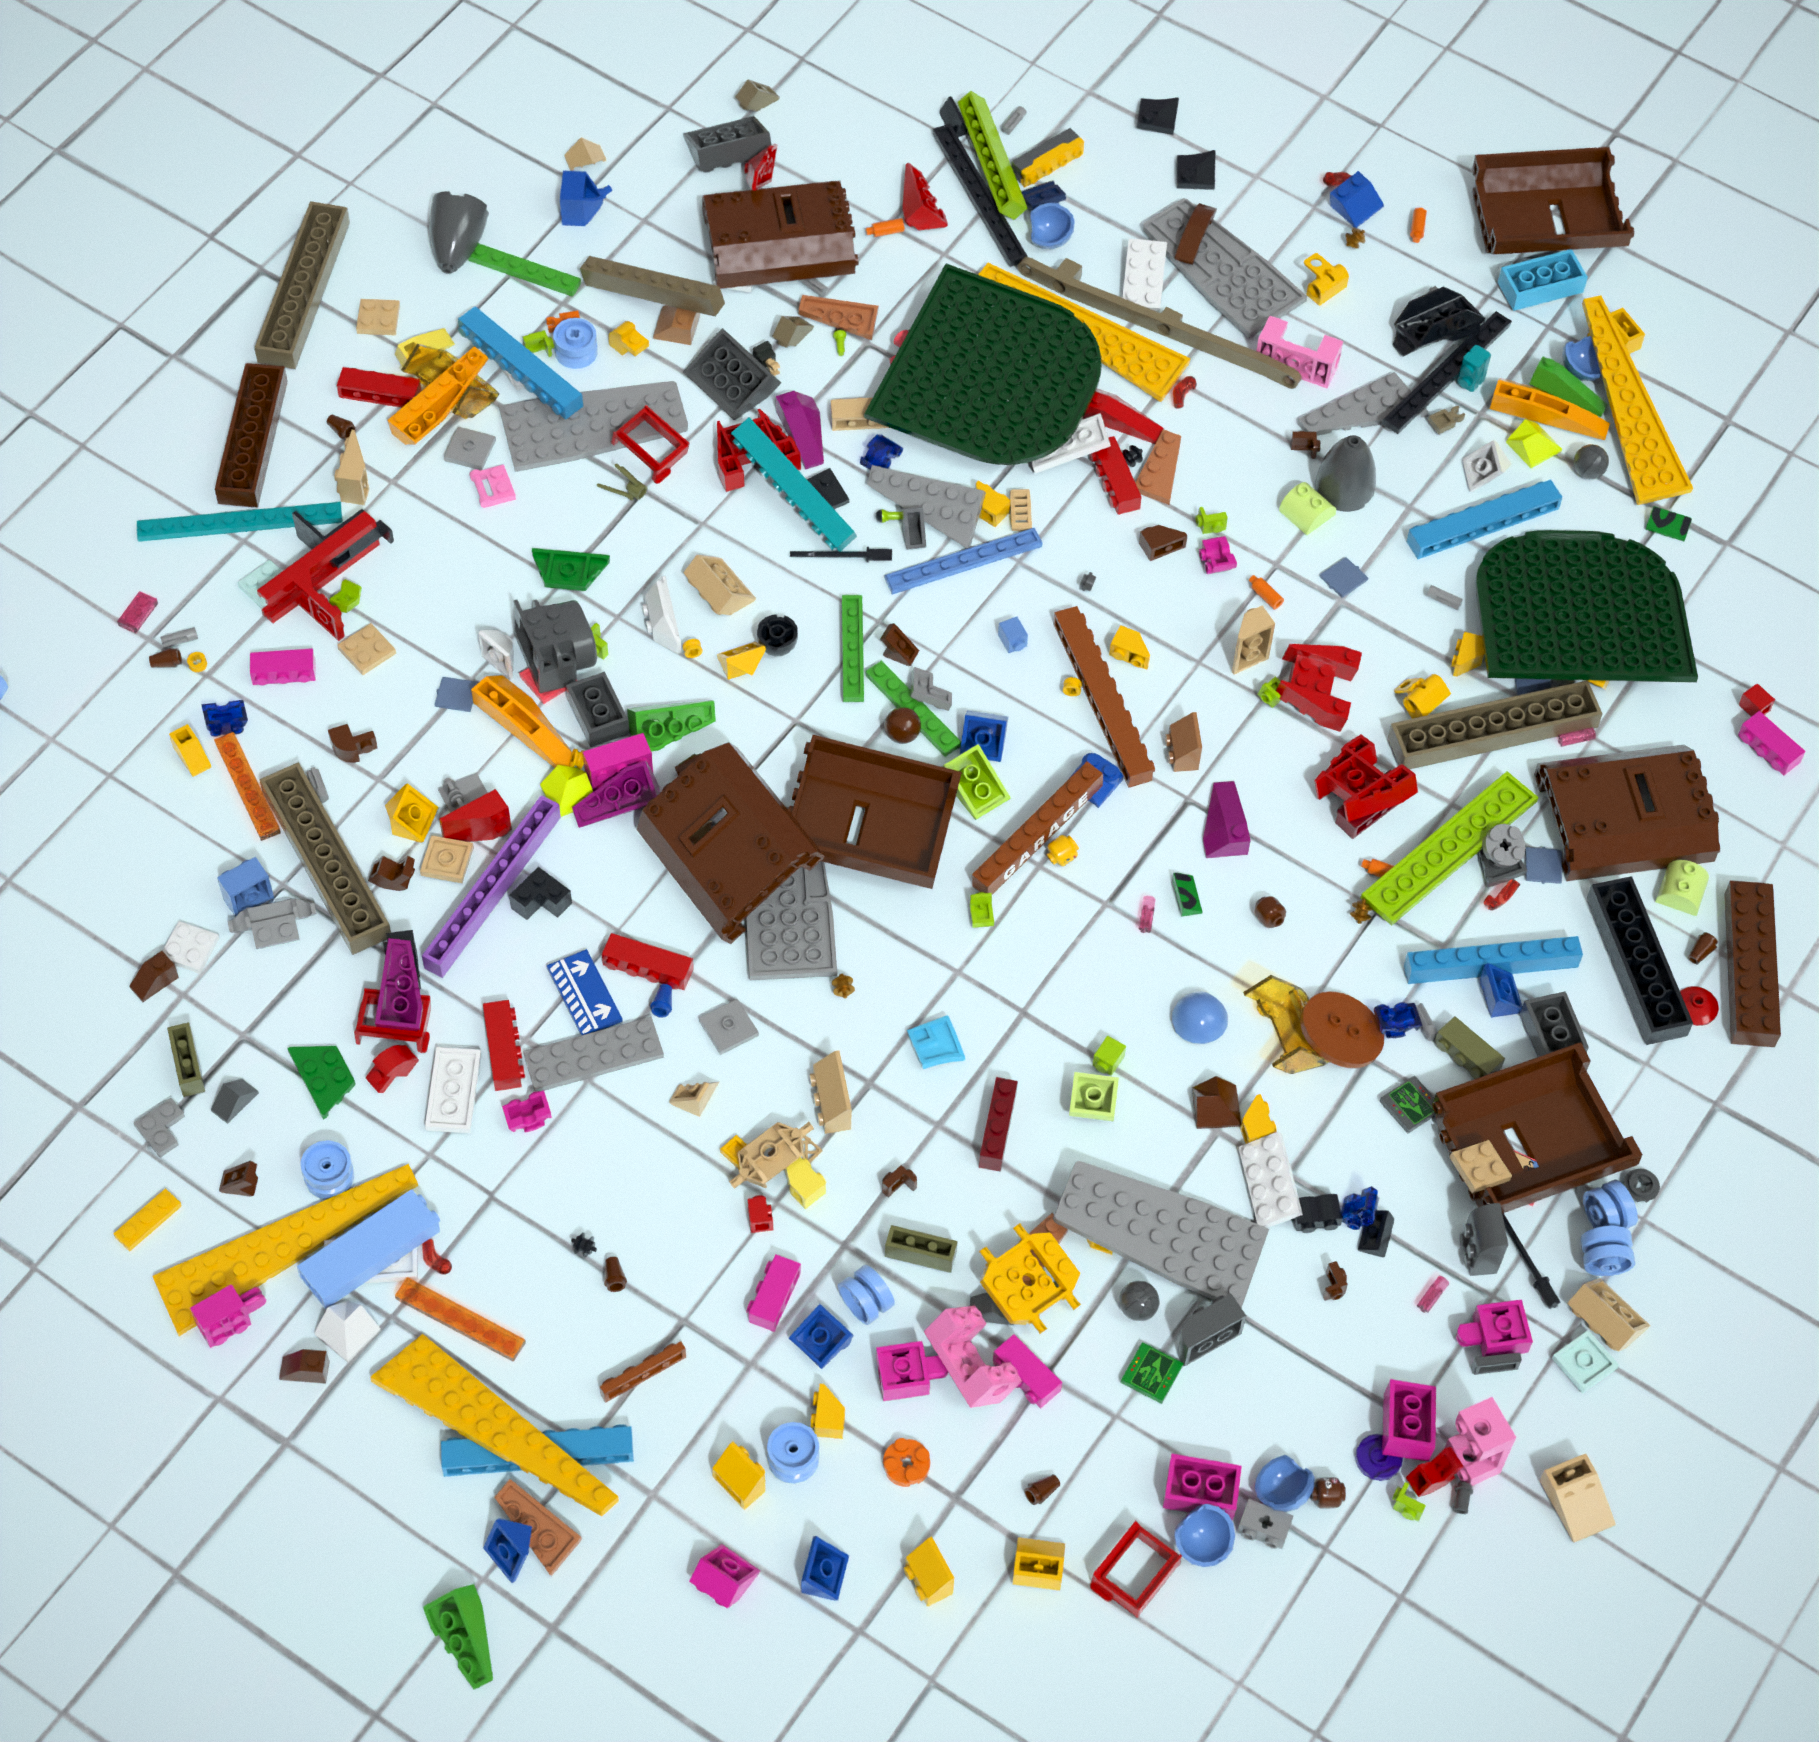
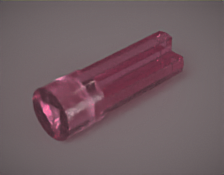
M1591 727L1558 735V743L1563 747L1595 740L1596 733L1594 728Z
M1153 896L1143 897L1138 927L1141 933L1151 932L1156 899Z
M1438 1276L1417 1304L1421 1312L1429 1313L1449 1285V1281L1446 1278Z

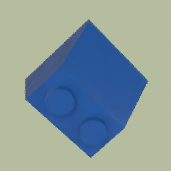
M1359 171L1330 192V206L1354 228L1359 227L1384 207V203L1371 181Z
M967 710L960 755L979 744L988 760L1001 762L1009 716Z

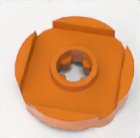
M905 1438L897 1439L895 1443L887 1448L883 1457L886 1476L892 1483L901 1487H910L912 1484L921 1483L925 1480L930 1470L929 1451L918 1441ZM911 1459L913 1465H908L906 1468L903 1467L901 1460Z

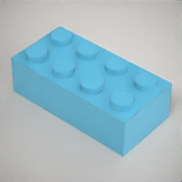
M1570 249L1501 267L1498 284L1512 310L1515 311L1584 293L1588 277L1573 250Z

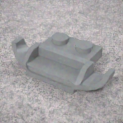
M290 898L284 901L248 907L227 922L231 933L252 930L257 950L300 940L296 920L315 915L316 909L314 903Z

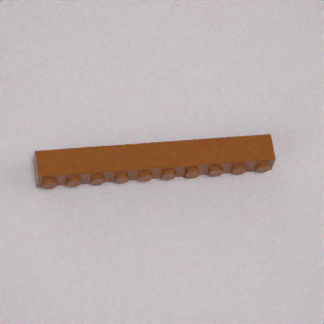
M1078 606L1054 612L1053 625L1078 679L1082 682L1085 695L1119 769L1124 775L1128 788L1151 782L1153 772H1155L1154 763L1148 759L1147 748L1144 743L1141 744L1138 728L1133 726L1130 711L1124 707L1123 696L1121 693L1118 694L1116 690V681L1109 675L1108 664L1101 658V649L1099 645L1094 643V635L1092 630L1088 629L1084 613L1080 612Z

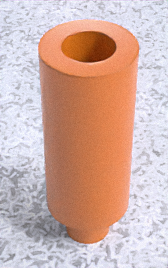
M1421 207L1413 210L1410 236L1413 238L1412 241L1414 243H1419L1420 239L1424 237L1427 211Z
M902 218L872 223L871 227L865 228L866 235L873 234L874 237L904 232V222Z
M1252 575L1249 578V582L1252 584L1251 588L1274 610L1283 604L1284 598L1262 577L1257 578L1255 575Z
M1373 858L1372 861L1364 859L1361 867L1368 869L1367 873L1382 877L1394 867L1391 864Z

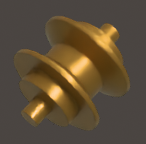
M1352 228V234H1345L1346 246L1358 249L1359 242H1366L1365 231Z
M1362 898V901L1352 903V906L1356 909L1350 912V915L1355 920H1358V924L1372 918L1368 911L1373 909L1366 903V899Z
M839 974L832 981V986L836 987L833 990L834 995L846 999L847 996L855 991V987L851 985L853 978Z

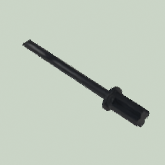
M867 546L866 552L790 551V557L866 558V562L869 563V561H892L893 553L892 549H869V546Z
M1503 1213L1505 1229L1536 1280L1533 1288L1539 1291L1549 1309L1556 1308L1561 1301L1549 1283L1550 1278L1540 1275Z

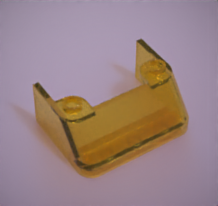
M417 344L401 371L417 376L422 385L428 386V384L432 383L459 359L445 350ZM477 374L456 403L457 405L452 413L464 419L473 418L495 402L500 393Z
M1270 975L1243 992L1244 996L1257 1002L1256 1008L1261 1016L1272 1020L1285 1052L1280 1055V1059L1272 1063L1273 1068L1285 1073L1295 1074L1330 1063L1312 1049L1301 1030V1012L1309 1001L1306 992L1301 987Z

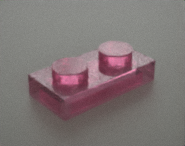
M139 591L118 619V626L137 633L158 605L157 598Z

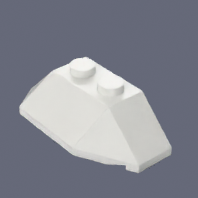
M666 575L656 581L645 595L646 604H642L644 617L648 616L649 621H646L647 632L652 633L653 641L680 654L682 653L681 640Z

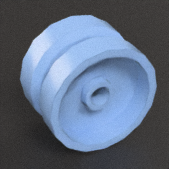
M569 318L556 326L553 338L555 357L560 364L571 369H581L595 361L598 349L596 329L593 324L585 319Z
M330 1140L320 1141L311 1145L304 1152L301 1159V1171L305 1185L310 1193L318 1198L329 1199L350 1189L354 1181V1169L350 1154L343 1145Z
M1616 1179L1602 1184L1601 1188H1593L1583 1195L1585 1212L1593 1228L1619 1226L1628 1229L1636 1225L1638 1214L1635 1203L1627 1188Z
M1603 1226L1585 1232L1581 1236V1247L1585 1253L1583 1261L1586 1272L1596 1276H1613L1628 1272L1634 1268L1635 1256L1631 1249L1633 1242L1630 1230L1619 1226Z
M863 1265L856 1270L854 1278L847 1277L838 1284V1291L844 1303L852 1314L865 1325H869L878 1318V1311L884 1313L895 1305L893 1295L884 1280L868 1265Z
M789 1422L773 1430L768 1438L767 1461L770 1471L774 1476L783 1482L799 1483L807 1480L814 1474L819 1463V1442L817 1435L810 1427L802 1423Z

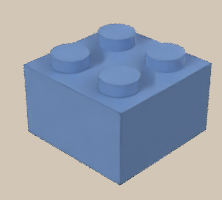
M256 857L243 861L239 866L227 870L217 877L223 900L235 917L248 907L260 906L274 898L269 876Z

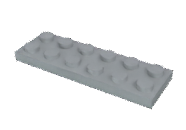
M652 1016L523 1051L534 1091L553 1089L664 1058V1052Z

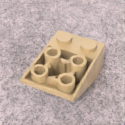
M351 430L350 437H347L345 440V452L340 455V467L336 469L334 479L338 484L337 493L340 494L341 502L365 506L370 490L367 472L355 430Z
M1586 1453L1544 1470L1539 1481L1573 1543L1616 1525L1598 1473Z

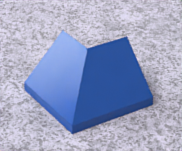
M499 1518L495 1520L483 1549L508 1580L514 1583L529 1553L532 1526Z

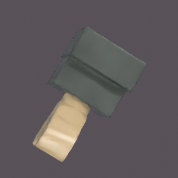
M766 341L754 347L753 356L768 368L774 376L780 374L778 369L781 367L776 362V354L772 350L770 342Z

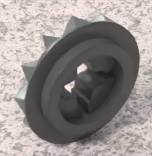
M1646 1169L1630 1171L1623 1181L1624 1186L1637 1203L1640 1201L1647 1203L1655 1199L1660 1190L1658 1178ZM1638 1180L1642 1185H1646L1644 1192L1641 1188H1636Z

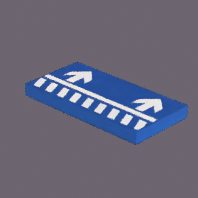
M587 949L547 965V970L581 1036L604 1030L623 1022L622 1016Z

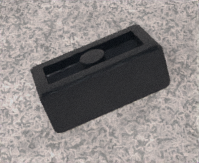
M949 96L939 114L944 124H951L956 135L961 137L966 134L965 120L953 97Z
M1368 1210L1358 1247L1360 1252L1378 1257L1386 1256L1395 1220L1389 1210Z

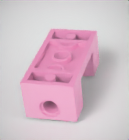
M1269 316L1258 338L1256 351L1296 369L1301 374L1302 380L1328 389L1339 366L1343 341L1325 335L1317 351L1302 347L1283 339L1288 326L1287 321Z
M976 1306L945 1309L924 1331L970 1408L999 1404L1022 1382L1011 1362L991 1367L986 1365L981 1359L971 1340L987 1323Z
M1490 1397L1459 1411L1455 1425L1460 1434L1449 1438L1445 1445V1448L1452 1447L1464 1466L1457 1472L1458 1478L1461 1482L1469 1483L1472 1486L1501 1473L1517 1438L1494 1398ZM1463 1456H1470L1473 1462L1466 1461Z

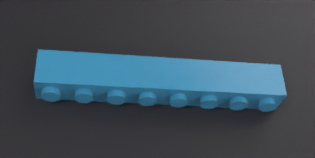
M476 306L458 318V331L461 336L467 337L477 349L480 348L489 359L497 362L502 370L508 371L514 380L520 381L530 393L533 392L538 396L543 404L549 405L555 414L561 415L566 420L583 407L582 393Z
M1551 479L1545 482L1541 481L1531 487L1521 488L1517 492L1504 494L1500 498L1491 501L1487 500L1480 505L1468 507L1457 513H1451L1441 519H1434L1424 525L1414 526L1409 530L1406 542L1419 560L1556 511L1560 508L1563 497Z
M1578 936L1407 952L1404 969L1408 984L1478 978L1481 977L1484 965L1487 963L1512 974L1578 968L1583 952Z
M620 1424L613 1426V1428L595 1426L589 1430L570 1428L564 1432H555L553 1430L542 1432L581 1466L634 1462L631 1426L627 1427ZM449 1438L447 1441H441V1463L444 1477L523 1471L515 1463L505 1461L469 1439Z

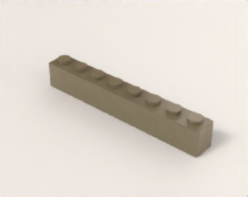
M589 256L580 267L586 286L714 317L717 316L725 305L720 286L594 256Z

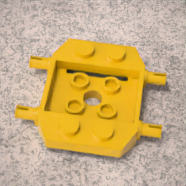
M1019 1223L1013 1228L1021 1239L1016 1246L998 1258L993 1256L987 1246L979 1251L987 1262L980 1283L1010 1324L1030 1325L1032 1323L1039 1334H1041L1048 1328L1041 1321L1039 1315L1048 1308L1065 1299L1073 1310L1081 1305L1073 1295V1290L1081 1273L1051 1233L1030 1235ZM1030 1250H1033L1035 1252L1037 1257L1040 1259V1261L1043 1263V1265L1055 1279V1281L1059 1285L1058 1288L1052 1282L1051 1277L1048 1276L1046 1272L1043 1270V1268L1040 1266L1038 1260L1031 1254ZM1023 1276L1031 1278L1032 1286L1024 1284Z

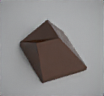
M1215 1076L1192 1087L1197 1129L1241 1127L1238 1094L1235 1084Z

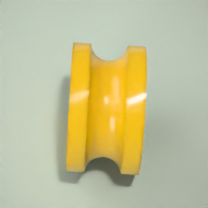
M689 639L682 645L687 658H696L703 652L698 639Z
M194 652L187 658L191 671L201 672L206 669L208 663L203 653ZM196 660H200V661H201V663L198 662L197 665H194L193 662H194V661L197 662Z
M1070 677L1064 680L1062 691L1065 695L1074 697L1081 694L1082 682L1079 679Z
M573 749L570 757V767L577 766L578 769H582L584 765V750L578 752V749Z

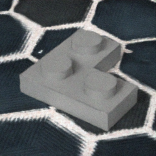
M914 667L911 672L910 697L919 702L931 704L938 709L949 711L952 706V692L933 686V673Z
M169 1098L133 1124L159 1158L179 1146L178 1141L168 1128L183 1119L185 1115L174 1100Z

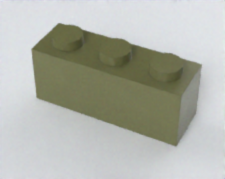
M1456 1016L1437 1032L1434 1042L1442 1052L1449 1054L1457 1065L1463 1066L1469 1071L1474 1079L1502 1069L1505 1057Z
M190 1023L167 1027L178 1082L183 1097L206 1092Z
M891 1225L885 1244V1257L951 1273L957 1254L958 1241Z

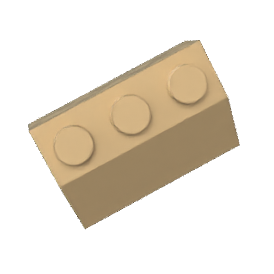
M697 554L683 572L688 578V582L697 588L700 592L699 595L709 602L712 606L711 609L718 615H732L757 599L722 558Z
M1263 605L1251 608L1244 613L1237 638L1232 667L1233 675L1269 659L1276 623Z
M836 1050L813 1064V1073L809 1074L811 1087H816L817 1092L813 1093L815 1107H820V1113H817L819 1126L824 1127L825 1134L851 1130L852 1108L840 1050Z
M1601 1278L1584 1283L1567 1303L1577 1317L1583 1318L1594 1333L1600 1334L1605 1339V1343L1609 1348L1618 1352L1626 1349L1651 1326Z

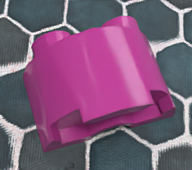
M1226 536L1202 540V549H1199V557L1201 561H1205V571L1207 574L1237 568V561L1234 554L1230 552Z
M544 1090L531 1093L525 1101L521 1102V1100L515 1099L502 1106L508 1128L512 1132H515L516 1129H524L525 1133L537 1130L545 1125L544 1121L547 1118L552 1117Z

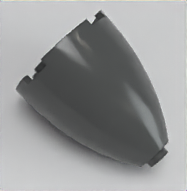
M444 191L435 194L432 198L429 219L430 241L437 265L444 273L452 274L466 263L477 247L485 230L489 216L487 204L466 193H464V196L451 195L450 191Z
M1347 436L1338 441L1327 452L1321 462L1315 480V490L1336 507L1337 511L1352 512L1360 510L1374 496L1376 467L1372 452L1367 443L1359 436Z

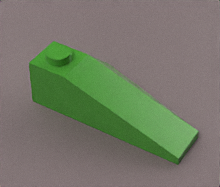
M1544 356L1537 365L1529 383L1599 417L1602 416L1608 405L1565 367L1553 359Z
M714 700L627 708L631 736L644 733L651 752L659 751L665 748L666 745L682 739L683 736L696 732L716 721Z
M472 1584L454 1589L423 1606L432 1632L435 1636L441 1637L446 1644L444 1649L448 1654L452 1653L456 1658L459 1670L471 1687L475 1690L493 1681L484 1611L475 1585Z

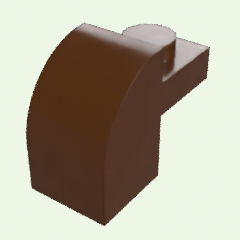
M348 724L328 730L333 751L342 761L349 763L360 762L359 754L369 753L378 749L374 731L353 737Z
M382 856L373 863L368 881L384 889L406 890L415 872V868H413L415 859L407 856L397 863Z

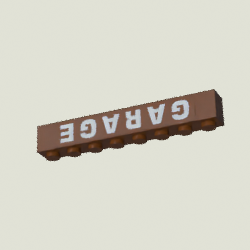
M1087 761L972 874V886L979 892L992 893L993 895L1103 786V773Z

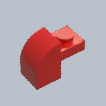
M406 1045L391 1046L382 1051L373 1060L375 1066L365 1078L378 1093H384L396 1077H407L419 1059Z
M1447 1447L1432 1461L1419 1464L1406 1476V1479L1417 1496L1421 1497L1449 1484L1455 1479L1454 1475L1464 1466L1452 1447Z

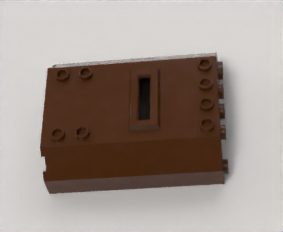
M1610 147L1475 155L1472 167V176H1475L1473 199L1486 253L1495 255L1629 246L1631 238H1634V227L1631 226L1629 219H1625L1623 225L1622 210H1619V198L1615 195V183L1612 182L1610 176L1611 168L1615 165V156L1611 153ZM1550 205H1558L1565 234H1557Z
M841 180L764 188L756 191L745 190L703 195L702 211L704 222L707 224L714 259L716 285L723 289L856 274L855 266L859 265L858 254L854 252L853 238L856 237L855 227L851 226L853 224L852 214L848 213L850 212L849 201H845L847 199L846 188H842ZM783 205H792L795 224H787Z
M812 735L811 742L806 741L803 754H806L807 758L804 771L799 770L797 783H800L799 789L794 788L792 800L795 803L794 806L790 805L788 810L826 856L821 861L933 889L962 772ZM857 806L865 808L856 845L846 842Z
M730 742L704 751L696 756L687 768L679 772L677 778L664 786L662 792L647 803V806L641 812L636 829L718 936L729 944H732L747 930L741 922L796 870L803 867L810 871L826 857L740 749ZM723 807L727 814L693 844L689 838Z
M1685 744L1537 764L1534 776L1539 792H1547L1565 852L1562 859V869L1566 882L1665 869L1670 862L1676 860H1686L1696 864L1715 862L1718 853H1720L1719 815L1717 811H1714L1713 797L1711 793H1708L1707 779L1701 772V761L1697 758L1695 750ZM1635 775H1644L1655 811L1646 812Z
M1581 1042L1435 1094L1432 1107L1437 1120L1440 1141L1442 1144H1446L1449 1150V1157L1454 1151L1489 1140L1512 1175L1508 1182L1487 1187L1473 1194L1468 1188L1471 1200L1475 1201L1478 1207L1500 1203L1503 1214L1639 1164L1643 1154L1633 1136L1623 1138L1587 1072L1591 1060ZM1513 1128L1527 1156L1535 1159L1539 1167L1524 1171L1505 1130ZM1459 1174V1177H1460L1461 1181H1462V1182H1465V1181L1463 1180V1178L1461 1177V1175Z

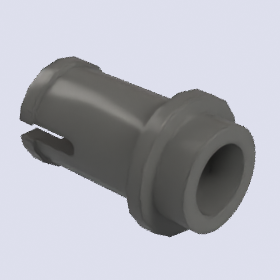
M1459 1482L1458 1486L1455 1487L1456 1498L1453 1510L1458 1514H1468L1470 1495L1473 1494L1474 1490L1471 1484Z

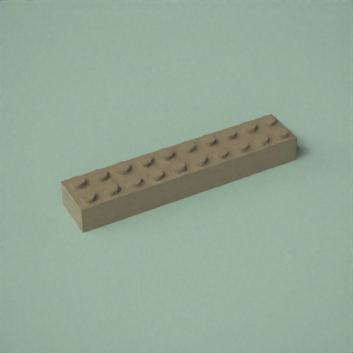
M310 201L254 347L257 363L296 369L350 225L348 207Z
M1586 680L1391 723L1388 740L1398 764H1403L1408 769H1414L1598 728L1603 713L1589 682Z
M299 762L259 779L263 795L351 954L354 955L387 940L386 933H391L390 924Z

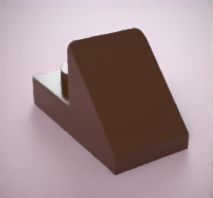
M895 623L889 624L880 638L887 647L883 656L906 666L912 665L920 651Z
M248 1161L225 1170L219 1192L249 1197L254 1196L258 1182V1176L256 1175L258 1164Z

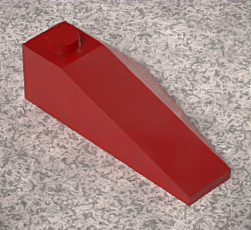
M778 144L770 145L745 164L744 174H747L746 181L751 190L756 191L772 182Z
M908 162L905 165L902 207L905 217L904 221L908 226L915 227L919 231L947 227L946 215L943 209L937 208L935 203L938 200L928 190L930 186L923 173Z
M1098 388L1083 419L1101 414L1105 427L1156 444L1164 427L1116 394Z

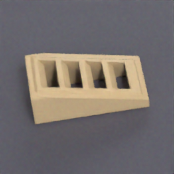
M1010 490L1012 531L1031 529L1030 490ZM1018 520H1027V522H1016V521H1018Z

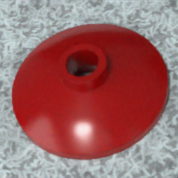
M1697 986L1687 987L1680 991L1693 1025H1707L1716 1018L1719 1005L1717 999L1710 991Z

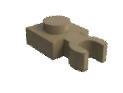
M1454 406L1450 412L1443 409L1430 415L1428 422L1438 434L1454 428L1456 422H1462L1465 418V413L1456 414L1459 412L1460 407Z

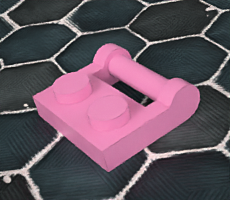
M504 464L481 471L478 469L472 470L469 473L471 481L475 483L481 507L487 508L516 500V495ZM487 479L493 496L487 495L482 480Z

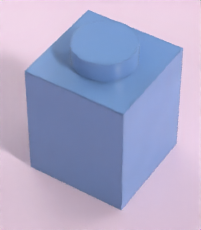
M1018 616L999 623L998 636L1008 653L1021 651L1027 647L1028 634Z

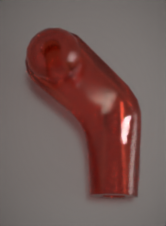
M1327 172L1323 177V182L1327 186H1336L1342 184L1351 175L1346 172Z
M1187 376L1174 387L1173 403L1175 408L1180 409L1184 407L1186 394L1197 386L1195 377Z
M1511 879L1495 898L1488 895L1483 902L1484 905L1488 906L1490 911L1500 908L1511 899L1521 884L1515 879Z
M428 1239L422 1244L424 1263L441 1275L450 1273L452 1264L448 1259L436 1253L434 1240Z

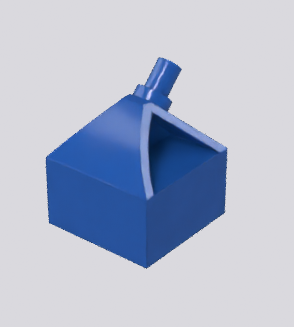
M563 170L560 192L562 226H586L603 205L606 195L613 191L611 186L607 185L603 189H598L586 171Z

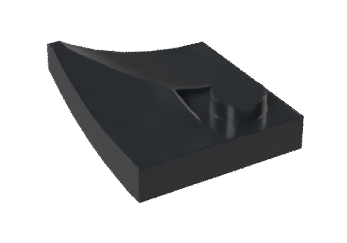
M1179 97L1169 99L1141 98L1136 128L1173 135Z
M1216 150L1192 155H1177V189L1214 190Z
M831 468L807 479L834 509L850 503L849 497Z

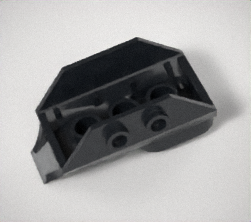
M1443 286L1409 301L1394 323L1396 336L1392 345L1404 357L1441 340L1457 341L1473 334L1481 328V323L1486 318L1461 293Z

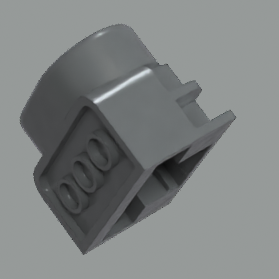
M518 599L513 600L514 635L539 693L565 688L566 685L576 682L578 670L596 665L597 649L595 639L583 609L577 601L571 600L540 606L538 600L535 599L532 600L531 609L522 611Z

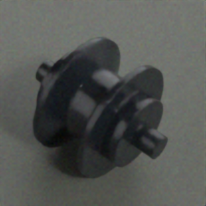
M1130 445L1129 450L1124 449L1122 451L1125 461L1130 467H1135L1136 462L1141 463L1143 461V450L1134 445Z
M584 1232L580 1236L578 1235L576 1239H571L574 1254L581 1251L584 1258L598 1249L595 1247L594 1236L586 1239Z

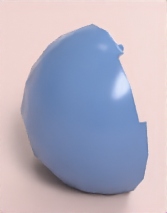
M1059 203L1039 205L1031 211V240L1033 244L1042 249H1055L1063 246L1070 240L1074 232L1075 221L1073 214L1067 208L1059 205Z
M1591 336L1584 337L1576 343L1570 341L1565 344L1562 361L1564 367L1581 381H1594L1602 377Z
M1194 992L1187 994L1178 1001L1172 1012V1023L1175 1032L1182 1039L1191 1043L1205 1044L1217 1040L1224 1034L1228 1027V1014L1224 1005L1213 995L1207 992Z
M1282 1455L1272 1459L1261 1469L1256 1478L1255 1491L1257 1497L1264 1505L1273 1510L1289 1512L1297 1510L1307 1503L1314 1490L1315 1477L1312 1471L1307 1468L1302 1469L1292 1458Z
M1203 1504L1196 1507L1180 1521L1174 1531L1176 1546L1183 1558L1193 1565L1201 1567L1215 1566L1224 1561L1233 1550L1235 1540L1234 1523L1229 1515L1217 1506Z

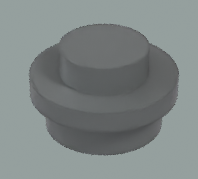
M1089 572L1088 575H1083L1079 584L1082 586V591H1091L1096 580V576L1092 575V572Z

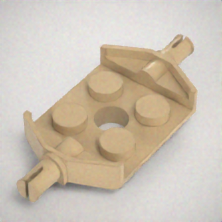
M809 1121L800 1129L777 1122L738 1151L740 1167L738 1172L740 1174L730 1180L729 1183L735 1189L741 1183L748 1180L753 1184L767 1188L765 1183L801 1156L805 1159L802 1139L814 1130V1127ZM768 1148H775V1153L772 1156L767 1157L764 1155Z

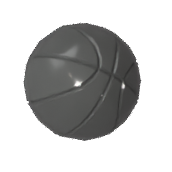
M1589 444L1581 447L1576 452L1574 468L1581 477L1596 479L1607 471L1609 458L1607 452L1602 447Z
M1145 1281L1128 1283L1122 1289L1119 1296V1305L1123 1314L1134 1321H1145L1152 1318L1160 1304L1156 1288Z

